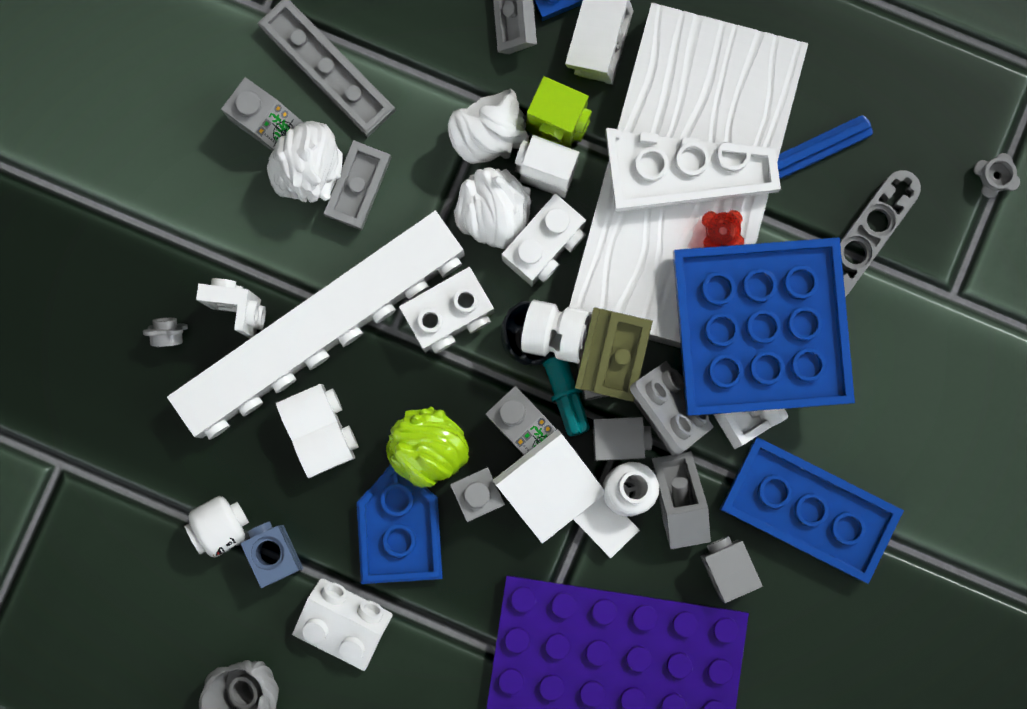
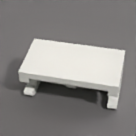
M630 0L582 1L565 62L566 67L575 69V75L613 85L633 14Z

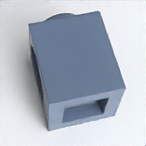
M270 521L249 530L250 539L240 543L260 588L269 586L304 569L284 525L272 527ZM267 541L275 542L280 548V558L275 564L265 562L261 556V548Z

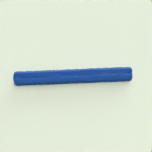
M860 115L780 153L777 161L779 179L785 178L871 137L873 130L870 121L864 115Z

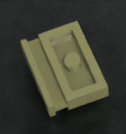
M594 307L575 388L634 402L635 397L630 391V385L640 379L653 320Z

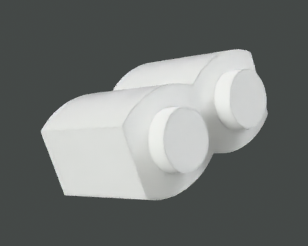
M533 135L530 143L523 140L515 160V164H517L515 172L520 173L521 183L551 194L556 193L559 197L565 198L577 168L580 152Z
M318 384L276 403L278 412L308 478L317 476L355 459L353 450L359 448L350 426L342 428L336 414L342 411V407L333 388L326 391L323 384Z

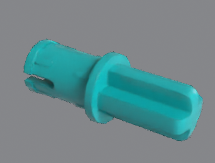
M556 357L548 359L543 363V367H545L554 394L551 400L552 402H557L567 434L569 436L581 435L590 429L579 395L583 391L582 389L575 388L576 383L569 362L558 360Z

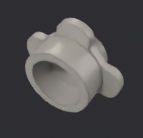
M1001 153L988 162L980 160L974 166V173L980 177L983 185L981 192L987 198H994L998 192L1004 190L1014 191L1020 185V178L1017 176V169L1013 159L1006 153ZM995 172L1000 174V179L994 178Z
M158 318L152 320L153 325L143 330V335L150 337L151 346H174L183 343L182 333L183 330L188 329V325L177 324V318Z

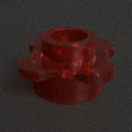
M730 210L729 212L718 214L713 211L705 213L702 217V224L706 227V238L703 241L704 247L743 245L744 238L740 235L743 217L740 212ZM724 227L727 233L722 235L719 233V229Z

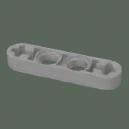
M899 170L884 180L841 239L843 270L853 273L852 278L847 273L843 274L845 297L918 199L921 192V184L913 173ZM901 181L906 182L908 186L905 191L909 194V197L903 195L892 207L886 204L896 190L892 183L898 185ZM880 211L886 215L888 226L885 231L875 232L870 229L867 223V217L870 212ZM848 243H858L864 248L865 258L862 263L852 264L845 259L844 248Z

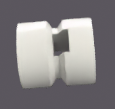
M533 300L528 308L523 326L522 351L544 357L549 352H554L558 360L579 364L582 360L591 321V312L567 307L561 312L556 304Z

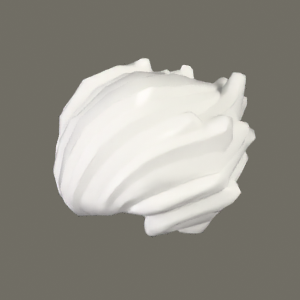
M512 89L504 90L501 93L480 98L467 109L461 108L453 111L448 122L449 137L453 148L463 160L470 164L492 161L499 156L508 159L512 149H519L523 140L529 142V135L525 131L524 114L519 108L516 93Z
M315 121L300 123L293 129H289L286 132V136L278 138L275 149L269 157L267 172L271 186L280 197L298 199L302 202H307L308 200L310 203L316 202L318 198L327 201L331 199L330 193L337 179L341 177L343 153L338 149L335 143V136L327 124Z
M491 167L484 168L483 170L477 169L474 175H470L469 179H466L461 184L458 202L454 210L456 226L462 233L471 235L477 242L487 243V245L494 248L506 249L529 222L532 202L530 198L531 189L523 186L507 169L502 171L499 168L493 169Z

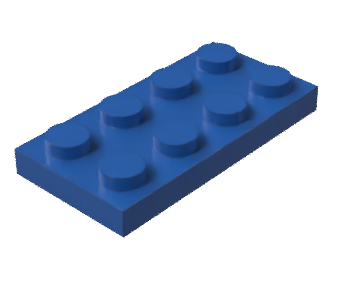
M759 437L754 438L719 509L869 584L904 510Z

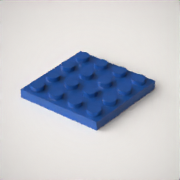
M840 237L673 251L686 416L855 403Z

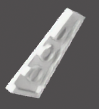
M606 128L605 133L615 212L776 193L781 190L775 148L726 142L718 144L702 142L694 138L683 137L678 139L661 137L653 133L641 132V134L621 132L620 129Z

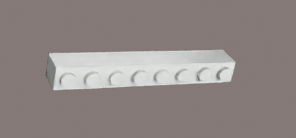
M435 210L167 396L168 400L194 437L204 438L207 436L209 440L217 437L230 427L227 421L239 412L242 416H246L263 404L260 399L262 396L273 389L276 393L283 391L297 380L294 374L306 366L309 370H312L325 362L330 357L327 351L339 343L345 347L358 339L363 334L360 328L372 320L378 324L391 316L396 311L393 305L405 297L411 300L425 292L429 288L426 282L439 273L444 278L457 270L462 265L459 259L465 256L463 248Z

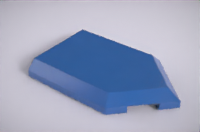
M389 465L378 480L357 501L361 584L443 579L438 497L427 487L420 488L414 486L409 480L398 475L393 467Z

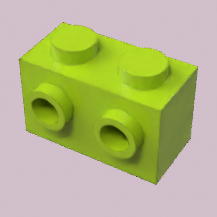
M543 76L527 111L526 131L571 148L574 140L578 142L583 140L590 124L589 119L592 111L587 109L589 96Z

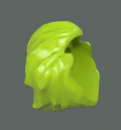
M429 407L428 409L405 411V417L397 420L390 429L391 434L386 445L387 458L395 472L409 480L414 486L420 488L432 487L438 480L450 478L458 473L459 469L468 462L469 447L464 437V431L446 416L444 410H434L433 407Z

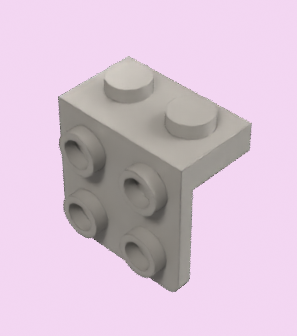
M667 361L630 385V391L635 397L634 403L672 456L687 450L714 427L709 421L708 415L686 416L683 377L677 370L671 368Z

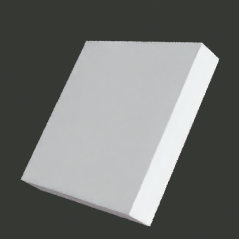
M558 429L492 480L542 544L604 495L603 487Z

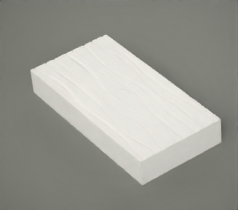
M651 3L617 129H620L621 132L637 134L645 132L658 134L661 137L678 139L683 137L694 138L702 142L718 144L726 142L775 148L778 161L808 43ZM608 161L569 307L590 311L591 316L593 308L597 307L653 320L649 340L681 348L673 251L756 244L769 193L615 212L610 164Z

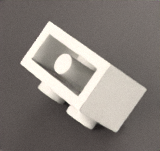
M555 193L502 253V261L531 287L538 279L544 283L560 265L555 260L565 249L571 253L586 236L582 231L585 227L586 219Z
M470 267L399 306L423 350L427 352L433 349L435 354L456 343L453 336L468 329L469 333L472 334L490 324L489 316L494 314L492 304Z

